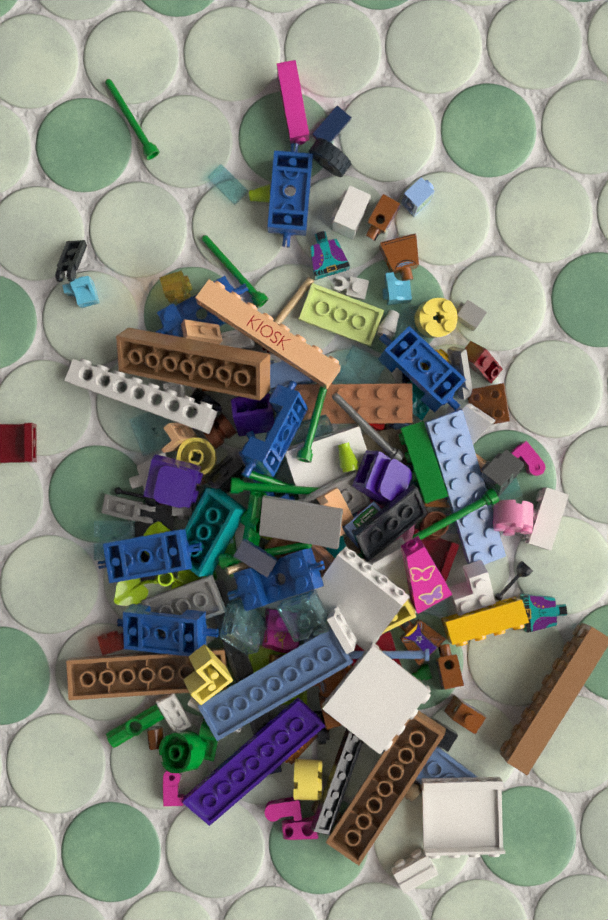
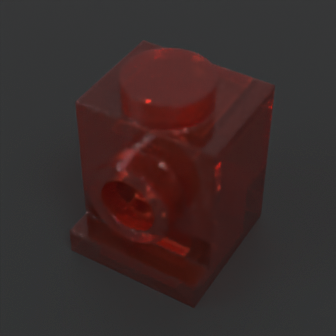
M118 630L106 633L107 637L104 634L97 636L102 656L124 649L123 632L118 633Z

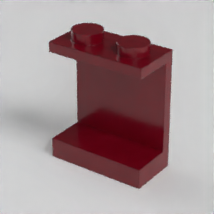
M0 424V463H37V424Z
M414 529L413 535L416 534V533H418L419 530H418V529ZM425 538L421 539L442 577L447 581L459 544L442 538L434 541L426 540Z

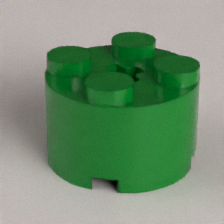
M193 731L174 732L165 736L159 746V756L161 755L163 760L161 762L162 766L170 773H183L198 769L204 760L206 743Z

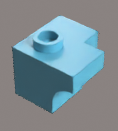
M394 272L386 273L384 277L385 288L382 289L383 300H387V305L410 303L412 300L410 280L400 281L394 276Z
M89 276L79 277L69 284L62 285L64 293L67 296H74L78 306L81 308L100 303L94 281Z

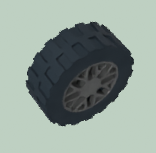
M317 138L309 149V153L313 154V159L320 166L340 178L343 177L352 165L349 158L339 148L323 138Z

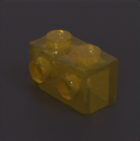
M182 270L159 277L164 295L169 303L175 301L182 303L188 300V297H191L190 291L193 290L188 275L184 276Z

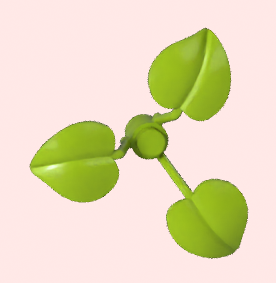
M157 521L146 530L144 536L170 532V530ZM190 569L179 571L177 578L173 577L172 573L155 575L154 580H144L141 582V579L137 578L120 581L116 585L114 603L121 606L141 603L148 596V589L144 584L159 583L161 586H169L174 582L171 585V589L201 578Z

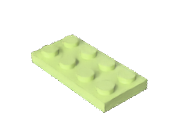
M312 283L299 320L371 347L384 310Z

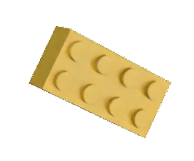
M515 596L459 616L456 613L441 618L447 641L452 645H456V647L468 644V640H484L486 635L492 633L494 636L504 634L505 630L509 628L518 630L524 628V624L529 623L522 599Z

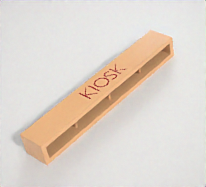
M209 279L195 297L198 305L326 390L340 372V365L337 359L332 356H325L319 347L315 345L310 346L299 334L293 335L289 332L290 329L282 323L278 325L269 314L258 312L255 305L250 302L246 304L237 293L233 291L230 293L225 290V286L220 282H213Z

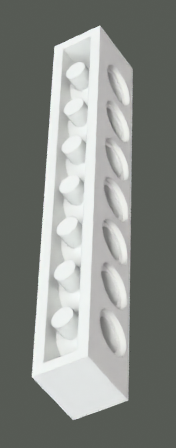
M83 358L80 361L72 360L65 378L66 382L204 433H210L217 412L212 409V405L202 401L201 404L194 403L195 399L186 395L183 398L177 397V392L169 389L163 392L159 390L160 386L149 383L148 386L142 384L143 380L133 376L131 380L125 378L126 374L116 370L114 373L108 372L109 368L99 364L97 367L91 366L92 362ZM92 372V377L88 380V375ZM109 378V383L105 386V380ZM126 384V390L121 392L122 386ZM143 390L144 395L139 399L138 394ZM161 396V402L156 405V399ZM179 403V408L173 412L174 404ZM193 409H196L197 413L195 417L191 418V411Z

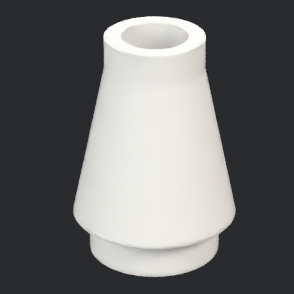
M389 310L387 316L378 326L377 335L381 337L385 333L386 336L392 339L395 336L400 314L394 310Z

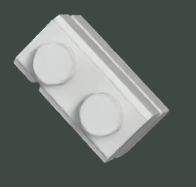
M421 849L412 852L411 857L406 860H397L393 864L394 867L391 868L404 894L438 875L433 861L428 856H425L424 850L421 851Z

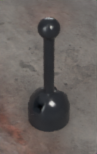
M116 487L114 490L117 495L125 494L145 499L147 505L154 507L159 505V502L155 499L145 497L143 494L125 491L120 487Z
M523 561L516 567L517 575L500 593L495 595L497 601L502 600L503 595L519 577H528L533 572Z

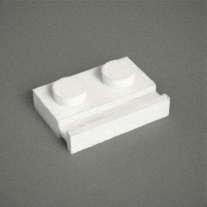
M338 607L330 610L327 621L345 653L348 654L354 651L356 638Z

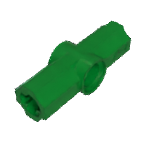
M250 491L248 508L241 517V524L245 526L243 539L245 538L259 547L262 498L264 495L267 496V493Z
M154 704L107 732V740L113 748H116L165 718L158 705ZM131 722H138L140 724V729H133L131 726Z

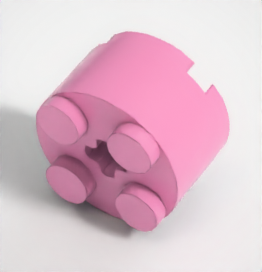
M501 500L494 504V531H503L505 536H513L515 532L532 534V503L522 501V504L516 503V500Z

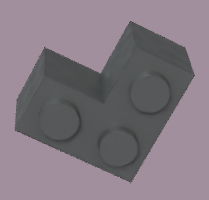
M505 450L502 454L499 452L491 462L488 460L481 469V478L484 480L485 487L488 490L493 488L499 497L523 470L524 463L508 450Z

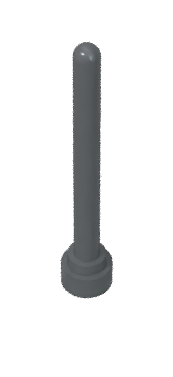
M338 393L332 395V399L387 453V457L397 459L398 461L402 460L404 453L399 448H392Z

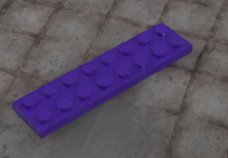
M297 697L183 797L182 803L208 826L212 825L324 728V721Z

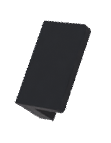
M231 452L203 478L211 488L221 489L227 493L230 491L231 477L240 478V480L245 477L241 474L245 466Z

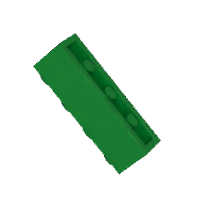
M424 421L401 428V433L398 434L401 445L405 444L407 450L404 453L407 464L411 463L412 465L411 477L413 482L418 484V491L424 504L448 497Z

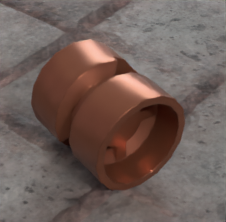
M223 413L216 417L209 434L203 432L215 449L225 443V438L230 439L237 433Z
M438 511L427 514L420 522L419 531L442 520L446 516ZM449 525L425 537V539L430 541L439 539L446 533Z

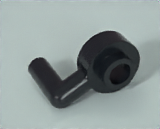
M313 711L324 721L322 711ZM324 727L318 732V745H325L326 740H330L329 729Z

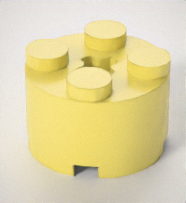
M433 298L423 302L416 310L414 316L416 328L428 338L448 335L455 329L458 320L457 311L453 303L444 298ZM433 316H438L439 320H433Z
M193 437L185 440L180 445L176 459L200 465V472L205 476L216 466L217 453L210 442L202 438ZM195 453L202 455L199 462L193 461Z
M295 759L294 800H321L322 760Z

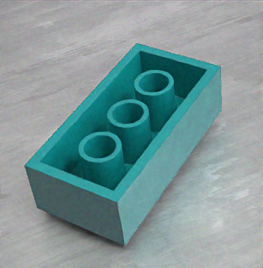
M206 489L185 528L190 545L200 542L202 546L194 547H202V551L191 552L190 557L192 569L190 570L198 577L213 574L219 563V555L225 552L241 523L243 513L247 510L221 489Z

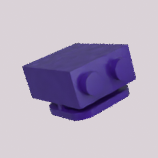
M267 393L261 400L240 396L231 399L233 419L239 437L247 436L246 434L252 430L254 434L267 433L272 429L275 423V414L269 402L270 393Z
M366 450L352 487L385 507L408 488L412 476L411 470L397 459H390L380 451Z
M155 454L151 459L144 496L153 498L165 505L177 508H190L192 503H196L199 491H196L197 484H201L203 473L200 472L201 466Z

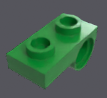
M203 718L199 737L206 743L204 760L214 762L218 741Z

